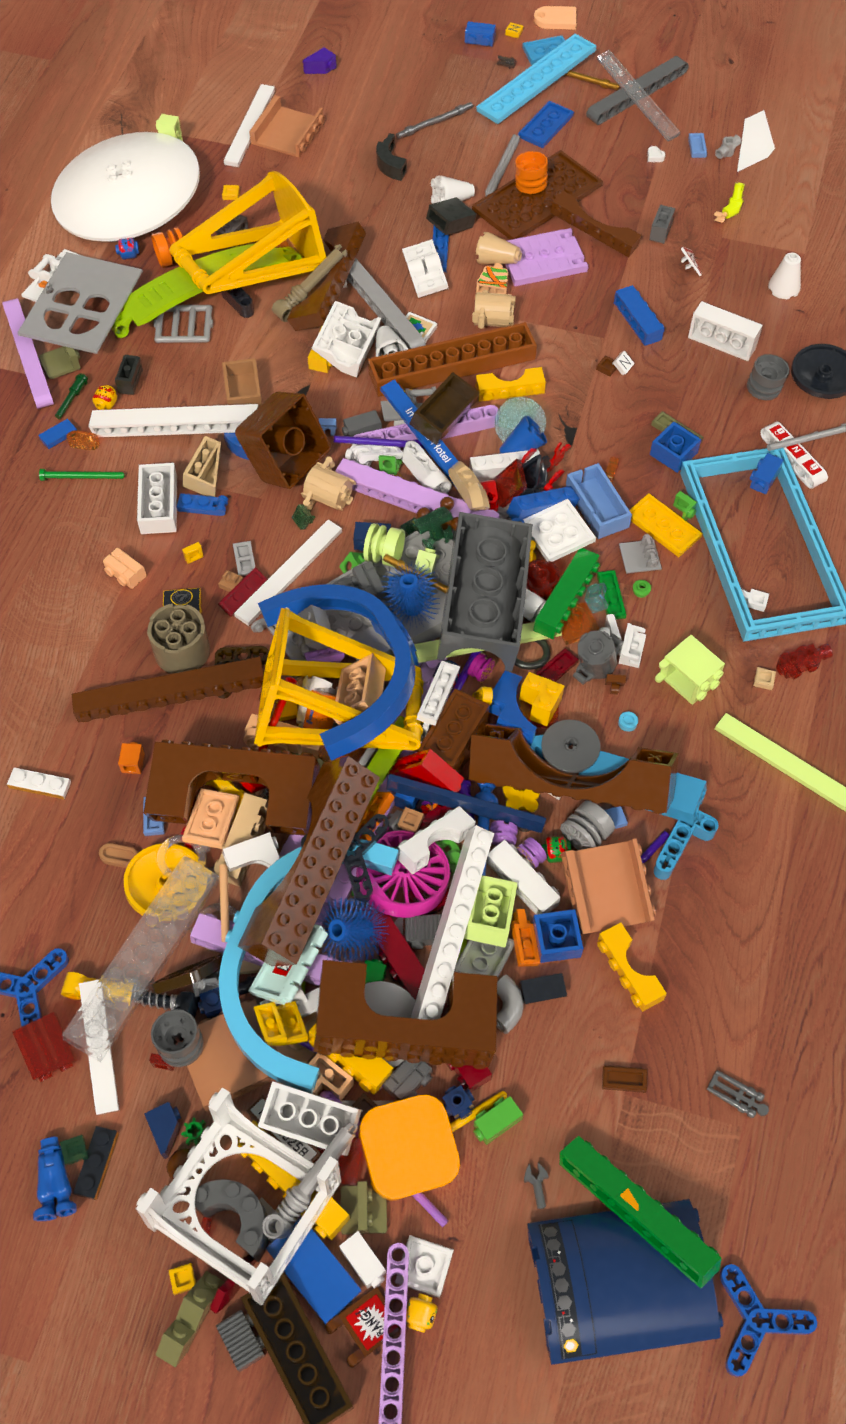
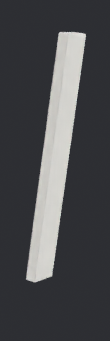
M260 85L224 159V165L239 167L251 142L249 131L270 103L275 93L274 86Z
M327 520L234 613L235 617L249 626L261 614L258 603L281 594L342 533V528Z

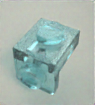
M604 582L592 584L587 588L584 600L593 614L605 610L609 606L604 598L607 590Z

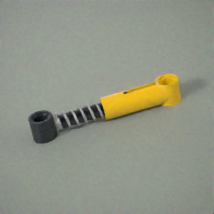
M68 972L61 995L69 999L80 1000L79 983L99 979L89 978L76 972ZM102 980L104 1000L107 1003L130 1007L135 1003L136 1005L142 1004L144 1007L149 1005L150 1008L156 1006L157 1009L184 1010L195 1019L200 996L195 997V994L192 992L182 991L177 996L173 994L168 996L166 993L164 995L152 993L151 990L149 992H145L144 989L139 991L136 985Z

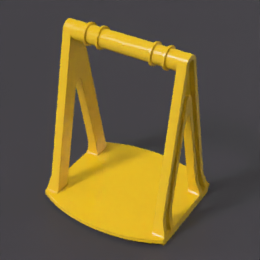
M277 171L268 172V175L260 183L172 244L169 249L175 262L181 268H184L192 278L193 283L206 294L314 271L326 258L315 210L305 201L296 187ZM273 191L280 216L278 222L211 237L212 233ZM287 238H289L303 257V259L243 272L245 268ZM258 241L210 276L197 265L191 256Z
M287 607L285 609L281 608L265 664L254 744L260 747L276 743L324 746L320 733L329 729L268 726L274 701L276 699L291 701L344 723L362 712L281 679V675L340 678L341 669L353 663L284 659L288 630L357 659H362L373 653L386 669L384 681H390L392 678L395 657L303 619ZM415 666V683L406 705L404 727L401 728L391 724L383 733L361 748L417 750L420 748L423 722L417 720V715L421 708L424 692L421 668Z

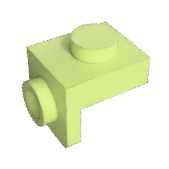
M425 548V551L419 550L415 563L416 570H420V572H424L426 575L431 573L429 576H432L436 561L440 555L435 554L436 550Z

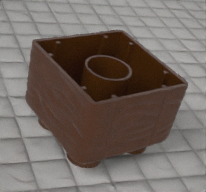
M273 393L235 429V435L259 478L264 483L291 489L331 450V444L307 397L300 393Z

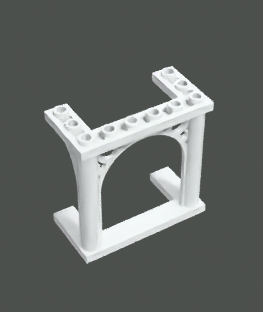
M221 1088L219 1093L216 1092L209 1101V1110L214 1123L203 1131L201 1135L202 1140L197 1146L191 1148L187 1155V1161L183 1166L180 1165L177 1168L170 1185H166L160 1195L152 1188L147 1193H143L137 1202L136 1210L149 1229L154 1232L157 1229L250 1292L254 1301L262 1305L341 1183L339 1164L337 1160L331 1156L317 1175L318 1187L315 1189L318 1192L275 1260L270 1267L261 1262L256 1269L209 1237L200 1226L195 1211V1197L201 1179L215 1163L225 1157L240 1153L264 1157L300 1181L304 1179L314 1163L251 1123L235 1108L230 1092ZM224 1135H228L232 1139V1146L228 1150H224L220 1146V1140ZM237 1137L241 1139L240 1142L245 1143L243 1147H237ZM216 1146L218 1153L216 1156L211 1157L209 1154L214 1152V1147ZM199 1169H202L201 1174H197ZM186 1187L191 1188L189 1195H181L187 1191ZM186 1201L189 1203V1208L185 1212L176 1213L173 1211V1206L177 1202ZM189 1216L192 1217L190 1225L186 1223V1220L184 1222L180 1221Z

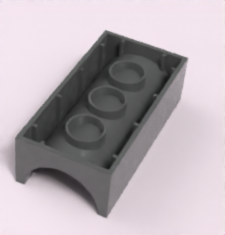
M459 512L450 561L437 654L438 660H445L446 656L455 650L475 648L495 654L503 661L505 665L504 671L512 672L521 641L533 524Z

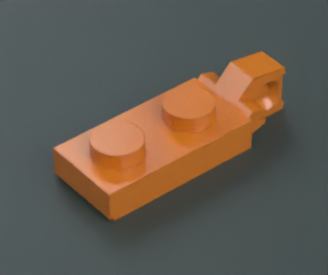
M517 909L513 913L511 930L518 967L538 966L540 964V957L534 925L530 920L526 919L525 909Z

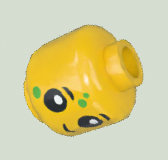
M419 1293L418 1298H409L406 1312L407 1327L425 1333L426 1329L432 1328L438 1309L436 1304L431 1302L432 1297Z

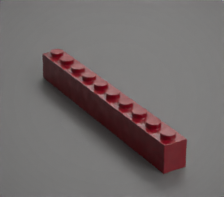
M368 905L369 907H367L369 909L367 911L368 913L370 911L371 905ZM379 911L373 916V919H375V916L380 914V917L376 919L378 920L376 921L378 925L375 926L386 927L373 928L380 929L375 934L383 932L378 936L380 938L372 936L376 938L373 942L378 948V957L384 964L387 963L390 970L388 972L393 981H398L401 987L416 1000L425 970L390 915ZM446 1002L444 1003L440 1018L447 1014L448 1005ZM447 1064L448 1068L451 1071L455 1070L458 1075L456 1079L463 1089L468 1088L470 1092L486 1084L492 1078V1073L488 1067L476 1069L469 1065L453 1067L451 1064Z

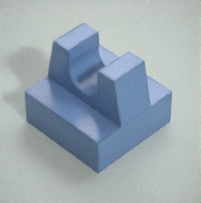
M319 418V423L324 433L326 429H330L331 436H334L337 420Z

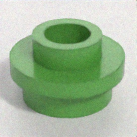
M638 580L633 584V592L637 597H646L651 591V585L645 580Z

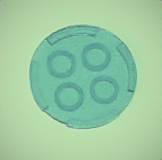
M514 397L500 407L495 416V430L503 443L524 416L531 417L538 424L539 431L541 433L545 432L546 416L537 402L527 397Z

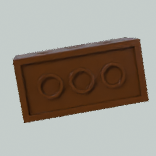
M454 689L443 707L436 726H431L420 748L417 749V753L431 749L461 774L470 758L471 734L482 723H488L490 704Z

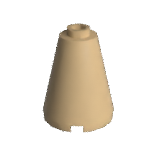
M484 232L483 234L485 235L483 237L480 236L476 248V255H479V259H476L478 264H516L521 260L522 252L519 247L490 232Z

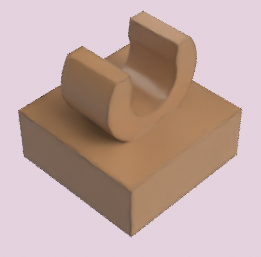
M226 570L218 583L219 588L230 592L244 578Z
M405 807L397 825L401 829L416 833L424 819V814Z

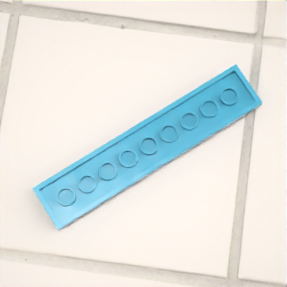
M577 34L572 35L477 106V112L499 124L595 52L596 45Z

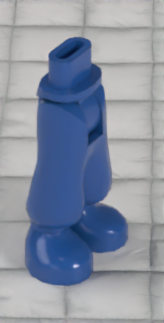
M58 1137L42 1139L40 1141L41 1149L38 1150L37 1198L42 1207L34 1211V1221H50L56 1219L57 1216L67 1217L77 1212L76 1203L70 1201L71 1186L66 1172L62 1146L59 1145ZM55 1197L57 1198L58 1204L56 1205V1209L54 1205Z

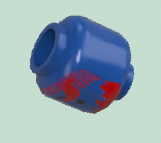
M134 238L119 239L118 245H115L117 255L120 254L123 260L134 259L139 254L138 242Z

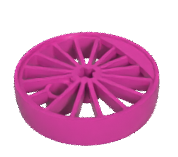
M410 831L387 832L377 843L391 848L396 847L402 841L412 838L415 833ZM435 842L428 847L430 851L428 865L413 875L398 859L392 876L367 868L373 887L372 898L367 903L373 905L375 909L378 907V911L380 910L384 914L400 918L415 917L433 910L444 898L450 880V866L443 850ZM435 863H436V865L438 866V867H431V865H432V864H435ZM357 867L356 877H359L363 874V870ZM373 875H382L377 878L373 877ZM429 875H442L443 880ZM363 881L359 882L360 892L363 895H367V890L363 887ZM388 881L382 888H380V886L378 885L380 883ZM395 883L396 887L391 899H389L385 892ZM426 883L439 886L440 888L438 891H435ZM408 885L418 902L409 903ZM416 886L431 897L424 899ZM399 887H403L405 903L394 902Z

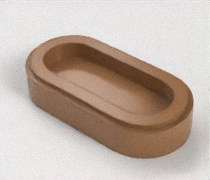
M107 843L99 850V857L103 863L127 868L132 858L138 854L135 848Z

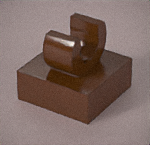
M607 674L605 685H611L610 694L618 695L619 686H624L626 683V676Z

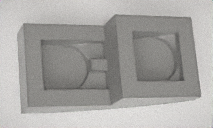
M251 541L233 544L238 575H248L255 568Z

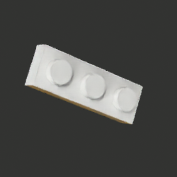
M13 768L7 786L11 789L65 799L71 781L68 778Z

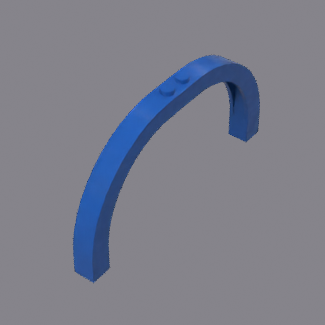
M324 584L286 591L258 603L268 627L277 624L281 608L285 609V607L297 615L310 605L323 610H345L360 614L368 618L380 629L395 655L393 675L382 695L368 709L355 718L320 733L331 761L369 743L383 733L397 719L407 705L413 691L415 664L408 644L410 640L405 630L402 631L403 627L400 620H395L388 607L380 599L355 587Z

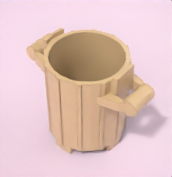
M487 290L477 292L472 322H474V325H478V328L513 325L516 296L488 293Z
M327 457L324 464L317 462L306 477L301 495L305 498L303 504L307 510H311L316 501L343 511L342 508L346 504L350 505L352 503L353 497L350 495L353 484L356 485V481L332 471V468L335 466L332 457Z

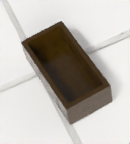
M452 372L414 412L409 425L437 445L475 404L480 392Z

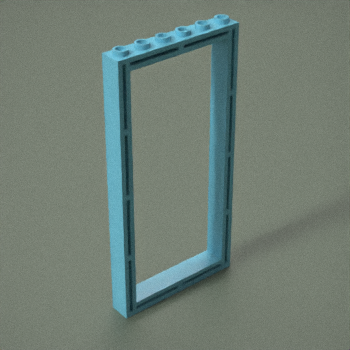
M784 448L772 451L760 449L682 462L680 471L688 495L697 502L695 508L696 517L743 642L846 624V592ZM769 453L784 459L777 477L832 607L753 620L699 478L758 469L759 460L761 458L764 459L766 454Z

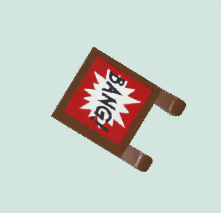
M378 1287L373 1288L325 1325V1329L329 1334L334 1333L344 1325L359 1349L347 1358V1363L351 1368L355 1367L383 1344L385 1298ZM396 1324L390 1326L388 1330L389 1337L391 1338L398 1333L401 1327Z

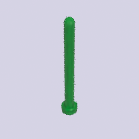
M39 470L40 481H46V478H125L123 472Z

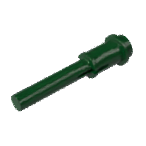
M82 373L76 375V380L69 388V394L55 414L57 419L62 418L75 396L79 395L84 385L88 384L86 375Z

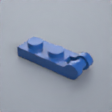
M180 493L177 511L224 516L228 498L223 495L212 497Z

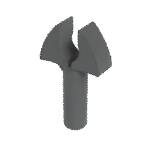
M537 1163L539 1175L535 1179L531 1174L529 1164L525 1172L524 1183L530 1182L533 1185L537 1208L543 1209L546 1207L542 1181L548 1179L549 1176L546 1170Z

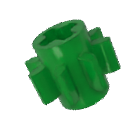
M193 1118L191 1123H184L186 1131L182 1132L181 1135L182 1137H188L185 1142L188 1146L191 1143L197 1146L202 1140L201 1135L206 1129L203 1128L206 1124L204 1120L199 1123ZM194 1129L199 1130V1132H197L196 1137H193L192 1135L195 1132Z

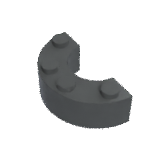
M214 1180L199 1186L195 1197V1209L207 1219L221 1211H233L239 1214L241 1230L236 1243L259 1263L269 1242V1238L264 1234L262 1228L263 1221L268 1214L260 1200L248 1187L232 1180Z

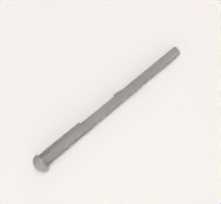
M846 423L841 424L840 427L820 432L815 431L812 434L768 444L767 450L772 451L846 432Z

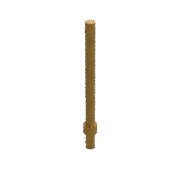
M571 70L564 74L600 85L605 89H620V84L610 82V80L605 78L602 80Z
M387 554L384 555L382 560L394 566L398 571L402 572L404 569V572H406L407 569L408 574H413L412 567L408 566L405 561L397 560ZM435 579L428 581L438 582L431 586L446 593L447 585Z

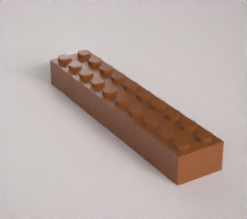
M524 322L369 358L368 373L376 394L380 397L384 396L380 388L394 379L404 391L406 388L413 389L443 382L452 372L459 377H464L535 360L537 345L527 323Z

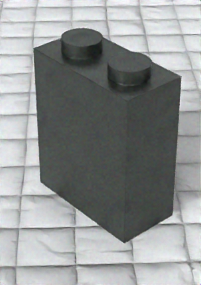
M455 197L429 204L426 219L443 234L449 235L473 228L476 213Z

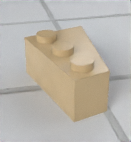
M207 436L203 438L183 473V487L205 496L215 497L221 442Z

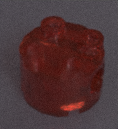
M544 559L531 561L528 565L526 588L547 601L559 582L560 572L558 567L551 561L544 562Z

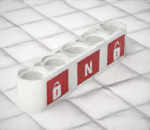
M777 421L762 428L760 432L762 439L767 444L794 438ZM801 444L784 447L794 473L808 488L813 489L828 480L826 471Z

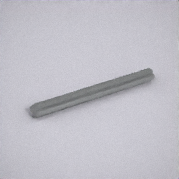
M512 135L485 190V196L496 190L520 141L519 135Z

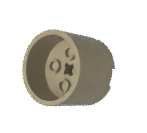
M172 603L159 608L152 614L149 619L147 635L159 667L170 674L200 669L206 663L210 654V644L200 612L188 604L187 606H173Z

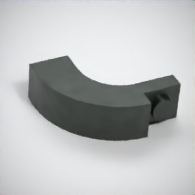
M389 133L383 142L378 141L377 165L386 176L402 181L407 172V159L391 154L395 148V134Z

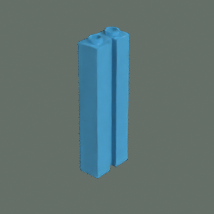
M600 751L597 761L589 769L579 772L578 775L592 776L607 773L623 765L629 759ZM677 773L674 799L667 813H662L661 815L694 824L700 804H702L707 792V782Z

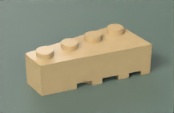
M244 793L223 849L264 834L268 801L266 799ZM222 853L214 866L217 879H219V865L226 864ZM249 865L231 872L228 870V883L240 887Z

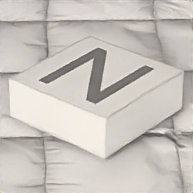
M623 351L613 361V364L624 375L634 365V362Z

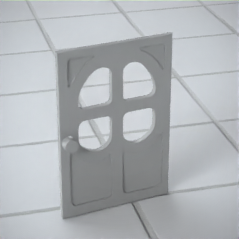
M66 252L20 327L18 335L97 354L143 270ZM63 291H75L80 294L78 300L72 306L54 302L56 295ZM94 297H102L110 303L107 310L102 313L86 310L84 307L88 300ZM56 311L68 314V317L61 328L51 329L44 321L46 312ZM78 318L99 322L95 328L82 334L70 332Z

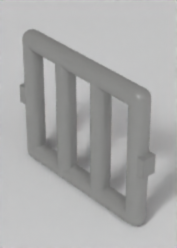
M176 305L165 311L173 312L171 336H161L164 313L157 316V320H154V327L156 328L154 340L156 343H205L210 341L211 328H213L211 305ZM196 311H206L204 336H194ZM180 312H189L187 336H178Z

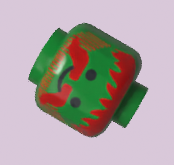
M564 836L547 837L545 844H541L547 855L546 860L549 863L562 862L561 853L571 850L570 841H567Z

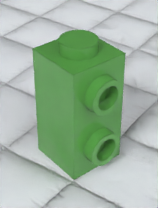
M511 1096L507 1099H504V1097L500 1098L493 1104L494 1108L488 1112L484 1110L475 1117L473 1133L480 1142L483 1140L488 1145L523 1119L524 1114Z

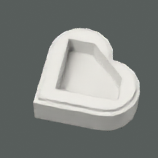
M656 146L649 147L647 153L648 162H663L665 160V152L659 150Z

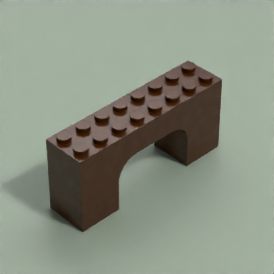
M162 740L161 742H155L143 813L152 821L187 824L196 802L197 793L205 783L213 780L264 785L269 789L265 822L271 833L304 836L308 834L312 819V806L307 797L320 771V765L316 757L311 753L293 755V752L290 751L273 753L270 749L253 751L252 748L241 747L240 750L233 749L232 746L222 745L221 748H218L208 743H202L201 746H197L186 741L176 744L171 740Z
M323 960L313 1052H318V1054L325 1056L333 1053L340 1054L342 1057H353L354 1055L362 1056L365 1059H375L378 1057L385 1058L387 1061L401 1059L407 1060L409 1063L423 1061L429 1062L431 1065L446 1063L451 1064L453 1067L469 1065L476 1069H484L490 1066L496 1053L497 976L454 972L448 990L447 1014L444 1017L436 1020L393 1017L375 1013L366 1003L365 981L367 964Z

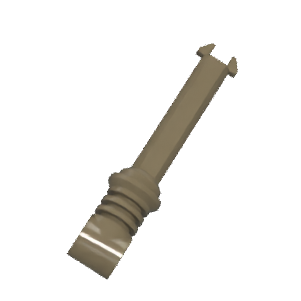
M340 244L334 246L335 249L300 285L291 287V294L288 293V297H284L285 300L279 299L273 304L272 312L281 321L288 322L287 318L291 309L298 305L299 302L304 301L313 287L343 257L347 256L346 249L342 253L339 251L342 247Z

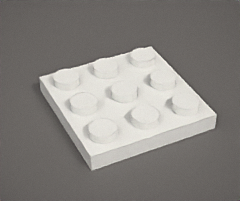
M568 499L523 519L525 523L533 524L531 539L535 541L537 548L548 564L596 540L595 535Z

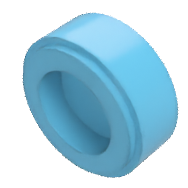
M632 712L622 713L618 720L619 727L627 732L635 730L638 724V717Z

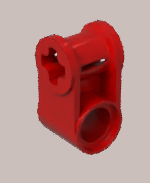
M495 480L480 482L489 500L490 508L488 510L497 512L499 506Z

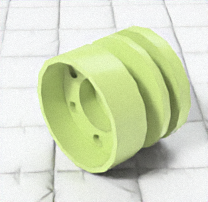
M371 524L364 543V560L368 562L373 560L374 563H378L385 554L397 560L401 559L405 544V531L391 527L387 533L385 525ZM382 560L383 565L394 567Z

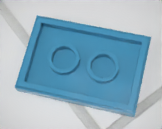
M561 35L522 43V48L530 64L533 65L563 43L565 39Z

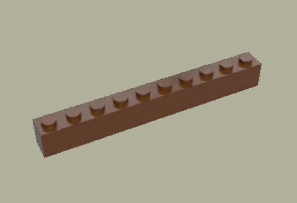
M261 657L72 693L73 714L78 722H89L98 718L105 719L114 715H126L129 712L145 711L154 707H165L170 704H181L195 699L202 700L210 696H221L226 692L237 693L251 688L258 689L263 683V664Z

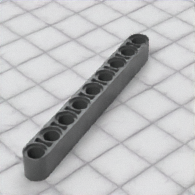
M678 56L671 58L592 105L587 110V118L597 125L604 123L684 75L688 70L689 64Z

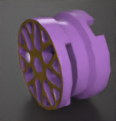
M531 837L527 838L524 844L516 847L518 854L522 858L528 859L533 869H536L539 863H543L547 859L544 849Z

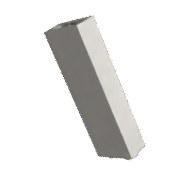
M439 591L431 596L439 598L431 601L432 603L440 604H431L429 606L437 609H426L432 612V614L422 611L425 614L421 613L420 615L425 619L419 616V614L418 617L415 616L414 618L413 616V621L411 616H409L410 621L408 619V622L405 619L402 620L405 615L398 618L400 621H403L402 624L414 644L429 642L440 637L446 597L444 592ZM373 626L349 637L394 656L386 640L375 632Z

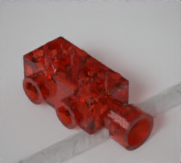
M813 643L807 646L802 645L795 651L781 654L776 669L779 675H784L786 679L790 677L797 679L802 675V672L807 670L809 673L816 671L821 660L831 658L833 652L827 643L818 646V649L815 648Z

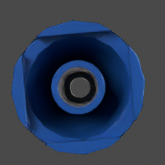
M524 416L499 448V454L529 451L533 448L537 449L548 441L544 432L541 433L539 431L538 424L531 417Z

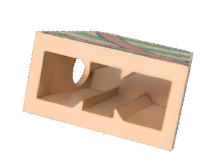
M495 263L494 267L486 266L477 281L476 293L487 290L488 293L507 294L508 270L504 269L500 263Z

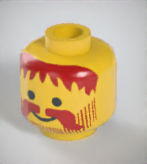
M109 385L99 386L92 397L93 403L99 410H111L117 400L115 389Z

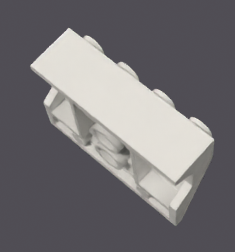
M335 301L312 349L341 372L357 377L376 338L381 318L377 317L371 321L357 315L353 307Z

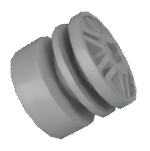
M586 800L576 808L574 815H570L561 824L560 829L566 840H569L574 848L583 850L599 847L601 842L614 832L615 825L604 809L592 801Z

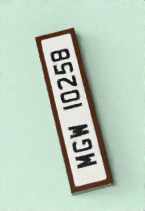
M264 1095L246 1110L258 1124L267 1100ZM264 1129L270 1136L314 1164L322 1155L311 1144Z

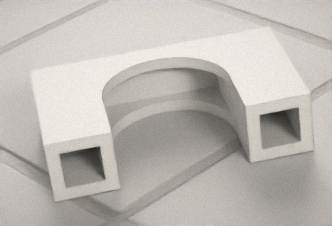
M270 832L230 846L222 851L229 872L250 864H262L269 868L283 857L278 855L276 850L279 848L275 836L271 837Z

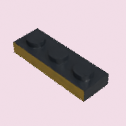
M98 1126L95 1127L73 1192L74 1195L97 1200L119 1134L117 1131Z

